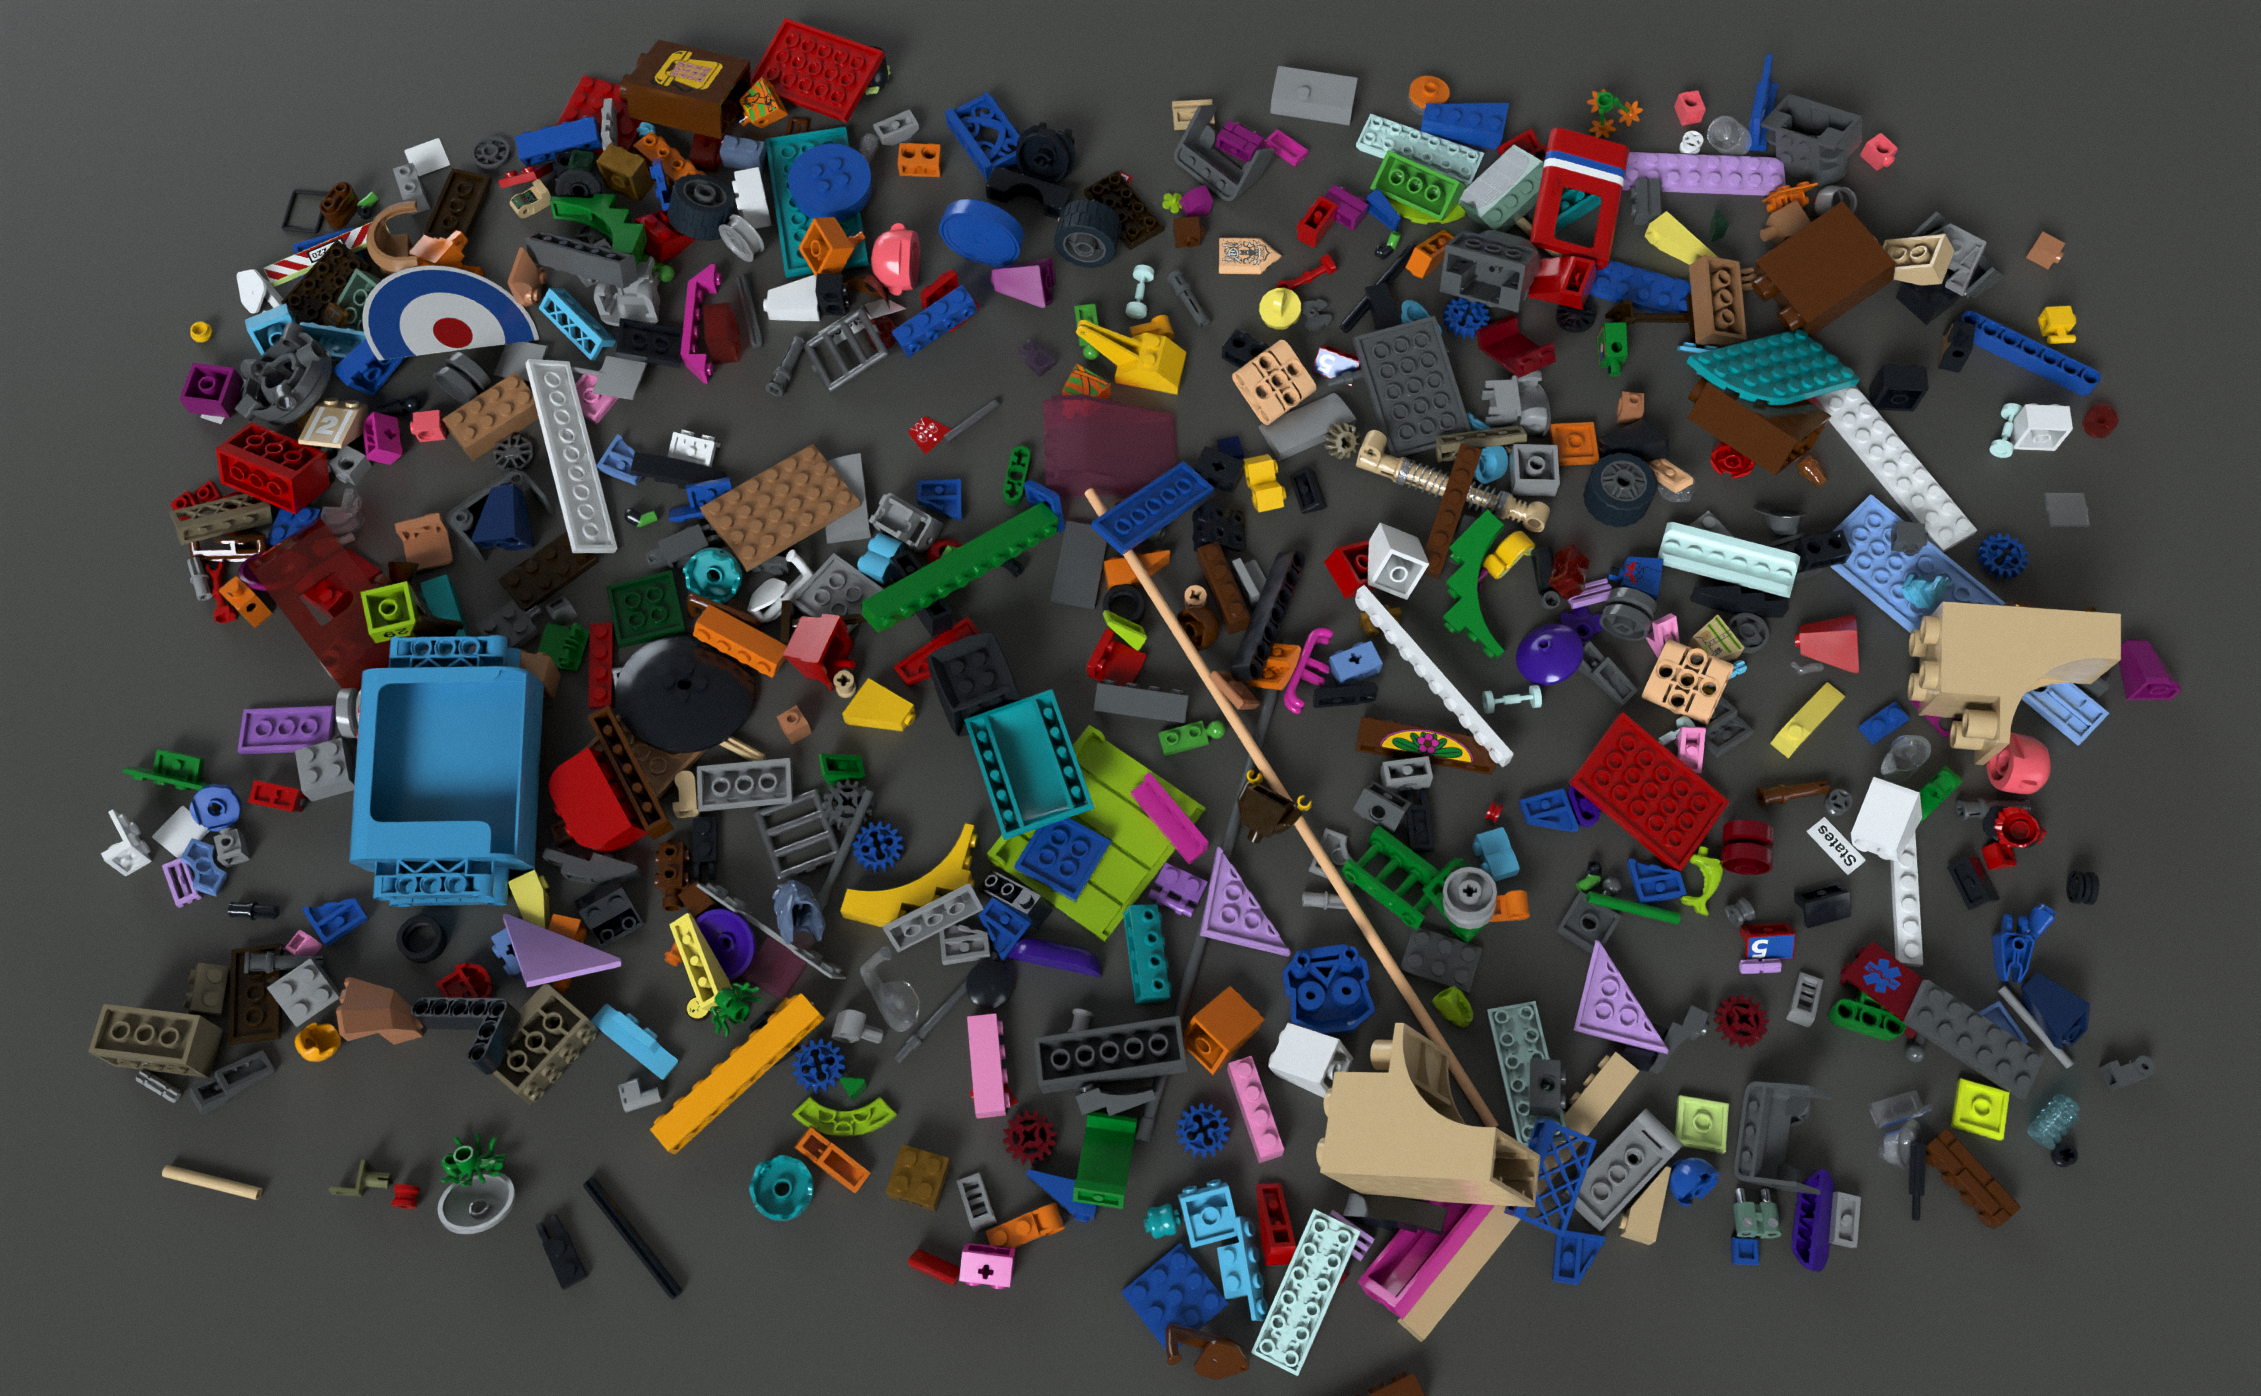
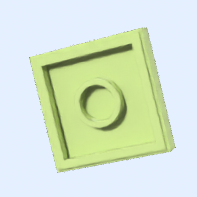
M1679 1095L1677 1097L1675 1137L1683 1143L1682 1147L1724 1154L1726 1152L1729 1103Z

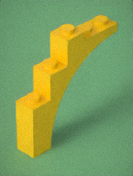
M965 823L962 833L949 855L936 868L920 879L907 885L884 891L847 889L840 910L843 918L882 927L906 915L907 911L904 909L914 911L940 898L941 895H946L968 883L974 888L975 880L972 879L971 871H968L972 861V856L969 854L971 848H975L978 841V834L975 832L974 825Z

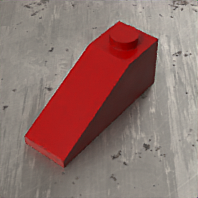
M1281 1183L1256 1184L1261 1245L1266 1266L1290 1264L1296 1249V1243Z

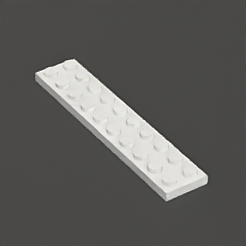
M528 359L525 364L572 553H615L618 548L570 362Z
M1856 386L1815 397L1818 407L1831 415L1830 423L1914 523L1925 524V533H1928L1929 542L1942 552H1945L1977 532L1974 525Z

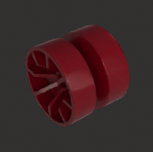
M1734 820L1723 825L1722 843L1725 845L1721 850V865L1723 869L1741 875H1761L1772 870L1773 852L1770 849L1774 845V828L1771 825L1755 820Z

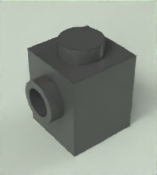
M1898 521L1891 530V551L1918 554L1928 542V533H1925V524Z

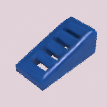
M1376 188L1367 196L1366 203L1369 204L1367 212L1389 229L1397 232L1401 217L1381 191Z

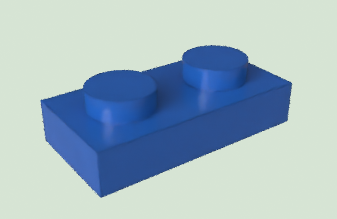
M1893 702L1862 723L1858 729L1873 746L1906 724L1910 718L1896 702Z

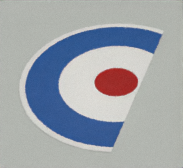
M418 266L391 274L378 283L370 292L362 315L365 337L378 360L539 340L537 329L530 315L521 304L516 302L510 293L480 275L446 266Z

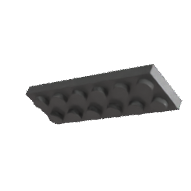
M1930 980L1922 981L1903 1021L1904 1024L2004 1090L2010 1092L2019 1100H2026L2045 1058Z

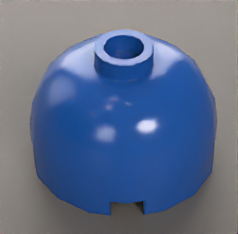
M1691 1157L1685 1160L1680 1158L1671 1167L1673 1170L1670 1173L1668 1185L1670 1192L1681 1206L1687 1207L1692 1205L1690 1201L1692 1198L1698 1196L1699 1200H1701L1717 1185L1718 1180L1715 1177H1720V1173L1702 1158Z

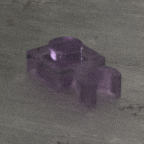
M1027 340L1028 350H1024L1021 346L1018 347L1019 354L1026 358V365L1039 377L1056 365L1055 359L1042 347L1036 350L1031 340Z

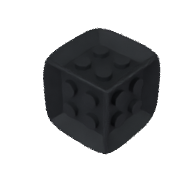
M982 632L943 646L928 656L929 672L934 681L939 701L952 730L958 737L969 735L964 719L1020 700L1010 666L998 640L992 632Z

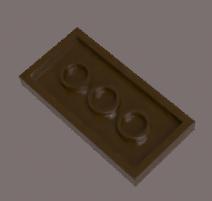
M451 168L422 235L431 238L436 237L439 239L442 237L447 239L457 230L462 232L468 239L492 184L491 176Z
M566 531L502 576L498 581L518 606L527 612L536 604H541L599 561L593 553H572Z
M281 943L231 949L228 1043L238 1045L281 1039L282 1007L267 987L283 977V970H273L270 973L265 971H249L244 973L245 952H250V954H267V952H271L274 955H284V946Z

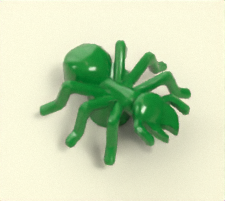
M749 982L744 985L733 983L732 990L729 987L722 988L716 994L714 1001L718 1006H712L710 1011L713 1015L711 1022L716 1024L715 1032L717 1034L720 1033L723 1026L725 1036H729L730 1028L726 1023L728 1017L732 1025L736 1024L734 1021L745 1022L743 1019L745 1017L748 1019L750 1006L743 1002L744 999L752 1002H761L762 998L753 997L743 992L752 994L759 991V987L748 988L750 986Z
M476 1133V1153H474L472 1147L463 1146L458 1136H455L454 1141L459 1148L454 1153L446 1154L441 1159L442 1167L446 1174L449 1175L441 1179L442 1183L451 1181L459 1184L465 1174H468V1180L464 1179L461 1186L471 1187L474 1171H476L482 1184H485L486 1180L480 1169L485 1168L491 1177L501 1176V1173L498 1171L503 1168L501 1162L505 1161L506 1154L492 1157L494 1155V1144L497 1141V1138L493 1137L489 1143V1152L479 1157L482 1149L480 1134Z

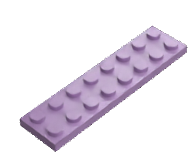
M1629 152L1623 190L1629 191L1630 187L1634 186L1635 181L1641 178L1660 180L1661 192L1769 196V193L1777 191V188L1786 186L1784 163L1776 157Z

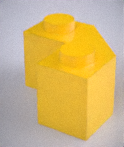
M1269 454L1243 459L1245 462L1246 482L1252 490V502L1258 512L1284 507L1283 500L1286 499V492L1284 486L1281 487L1276 481L1275 473H1278L1276 460H1273Z

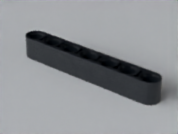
M1292 550L1277 554L1231 668V674L1235 681L1260 679L1305 566V556L1302 551Z

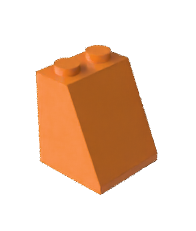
M1229 986L1193 1016L1184 1031L1186 1050L1214 1075L1258 1031L1265 1019L1238 992Z

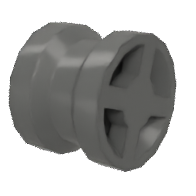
M1843 789L1832 791L1824 801L1825 811L1834 817L1844 815L1852 806V796Z
M1745 898L1737 900L1735 905L1730 904L1725 907L1726 916L1735 927H1740L1744 921H1751L1755 918L1754 909Z

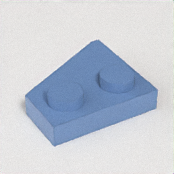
M617 434L596 465L598 471L636 486L642 476H633L630 470L635 452Z

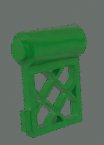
M1454 858L1422 890L1451 925V930L1455 936L1462 942L1469 943L1487 924L1475 929H1465L1456 926L1450 922L1444 913L1443 904L1440 902L1443 898L1436 897L1431 890L1437 883L1444 884L1450 875V871L1455 866L1457 869L1470 867L1463 858L1460 860Z

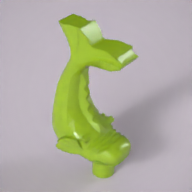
M1700 846L1698 854H1693L1689 861L1695 864V866L1697 865L1703 873V894L1700 897L1683 896L1679 900L1682 904L1693 906L1696 913L1708 916L1706 901L1717 890L1721 882L1723 867L1720 860L1707 857L1708 848Z

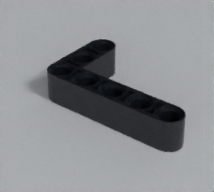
M424 997L417 1000L411 1009V1014L429 1029L478 1030L468 1051L467 1059L486 1075L494 1073L501 1065L521 1019L520 1013L502 998Z

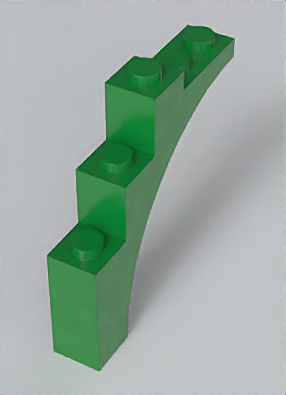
M594 194L593 198L551 197L550 205L554 219L575 221L599 230L613 243L611 250L635 256L637 268L647 244L644 224H632L629 209H618L615 194Z
M1487 509L1449 547V552L1451 553L1449 557L1457 565L1461 563L1462 566L1446 581V587L1448 588L1446 591L1453 599L1459 598L1460 600L1443 616V621L1445 622L1443 626L1451 634L1455 632L1460 635L1466 630V636L1473 643L1478 641L1484 647L1482 651L1490 659L1494 657L1499 660L1505 651L1495 641L1484 622L1477 591L1478 577L1483 559L1495 538L1504 528V524Z

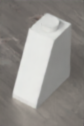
M815 275L768 290L767 299H764L763 308L768 313L769 320L820 321V310L815 293Z

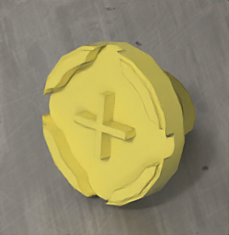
M1286 288L1270 290L1263 296L1260 302V316L1270 328L1276 330L1287 329L1295 324L1301 315L1299 297L1292 290Z

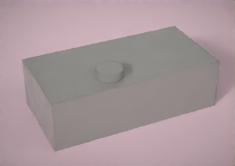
M1278 66L1270 113L1350 126L1358 78Z

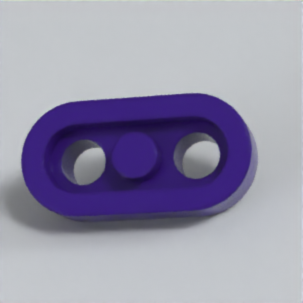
M1571 785L1568 790V799L1577 823L1586 828L1594 826L1600 817L1598 807L1584 795L1583 798H1578L1575 793L1580 792ZM1582 814L1589 815L1590 819L1583 818Z

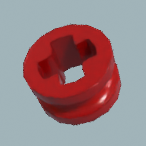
M1492 801L1485 820L1491 819L1492 823L1495 824L1504 805H1496L1495 801Z

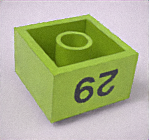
M407 581L360 592L368 632L375 643L388 641L392 637L410 635L419 614L414 591Z

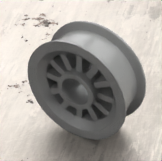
M733 214L726 225L722 224L719 226L720 236L735 255L744 261L751 262L754 259L755 253L764 250L763 240L749 222Z

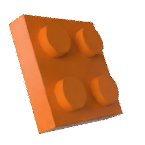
M1594 422L1550 424L1551 445H1557L1559 466L1598 463L1600 459Z

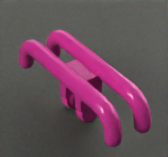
M1324 627L1316 628L1311 631L1304 644L1283 698L1287 709L1295 714H1300L1302 707L1305 705L1304 700L1296 695V688L1300 679L1318 686H1323L1325 683L1323 677L1307 669L1323 674L1329 673V666L1310 658V654L1315 644L1327 645L1330 643V638L1333 636L1331 629Z

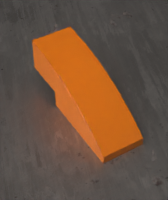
M808 1127L793 1147L854 1194H856L871 1174L812 1127Z

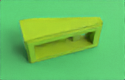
M1105 610L1103 616L1106 624L1129 645L1139 651L1147 639L1143 627Z

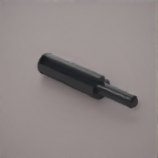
M1921 1142L1910 1143L1909 1194L1913 1195L1912 1220L1914 1221L1920 1220L1921 1196H1925L1926 1144Z

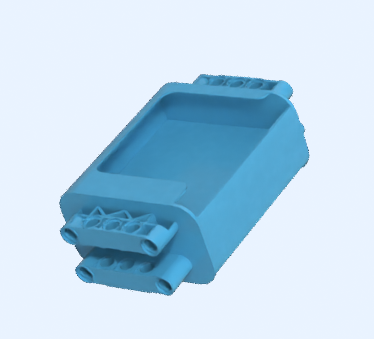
M500 635L481 637H392L390 639L389 668L367 669L362 672L361 698L358 708L359 726L356 733L357 755L349 862L367 871L375 872L373 899L390 900L389 905L393 907L444 905L503 906L508 905L509 872L535 870L544 684L533 673L520 668L521 650L508 648L507 637ZM429 646V650H422L424 647ZM449 646H453L452 650L446 648ZM472 646H477V649H470Z

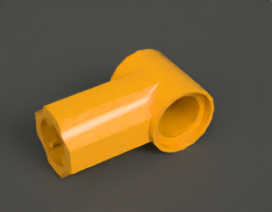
M1166 315L1156 316L1149 323L1129 327L1131 338L1143 333L1166 336L1170 340L1174 338L1169 318Z

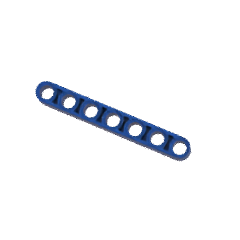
M1966 311L1958 321L1975 326L1974 345L2078 395H2089L2101 381V375L2097 370L1976 312Z

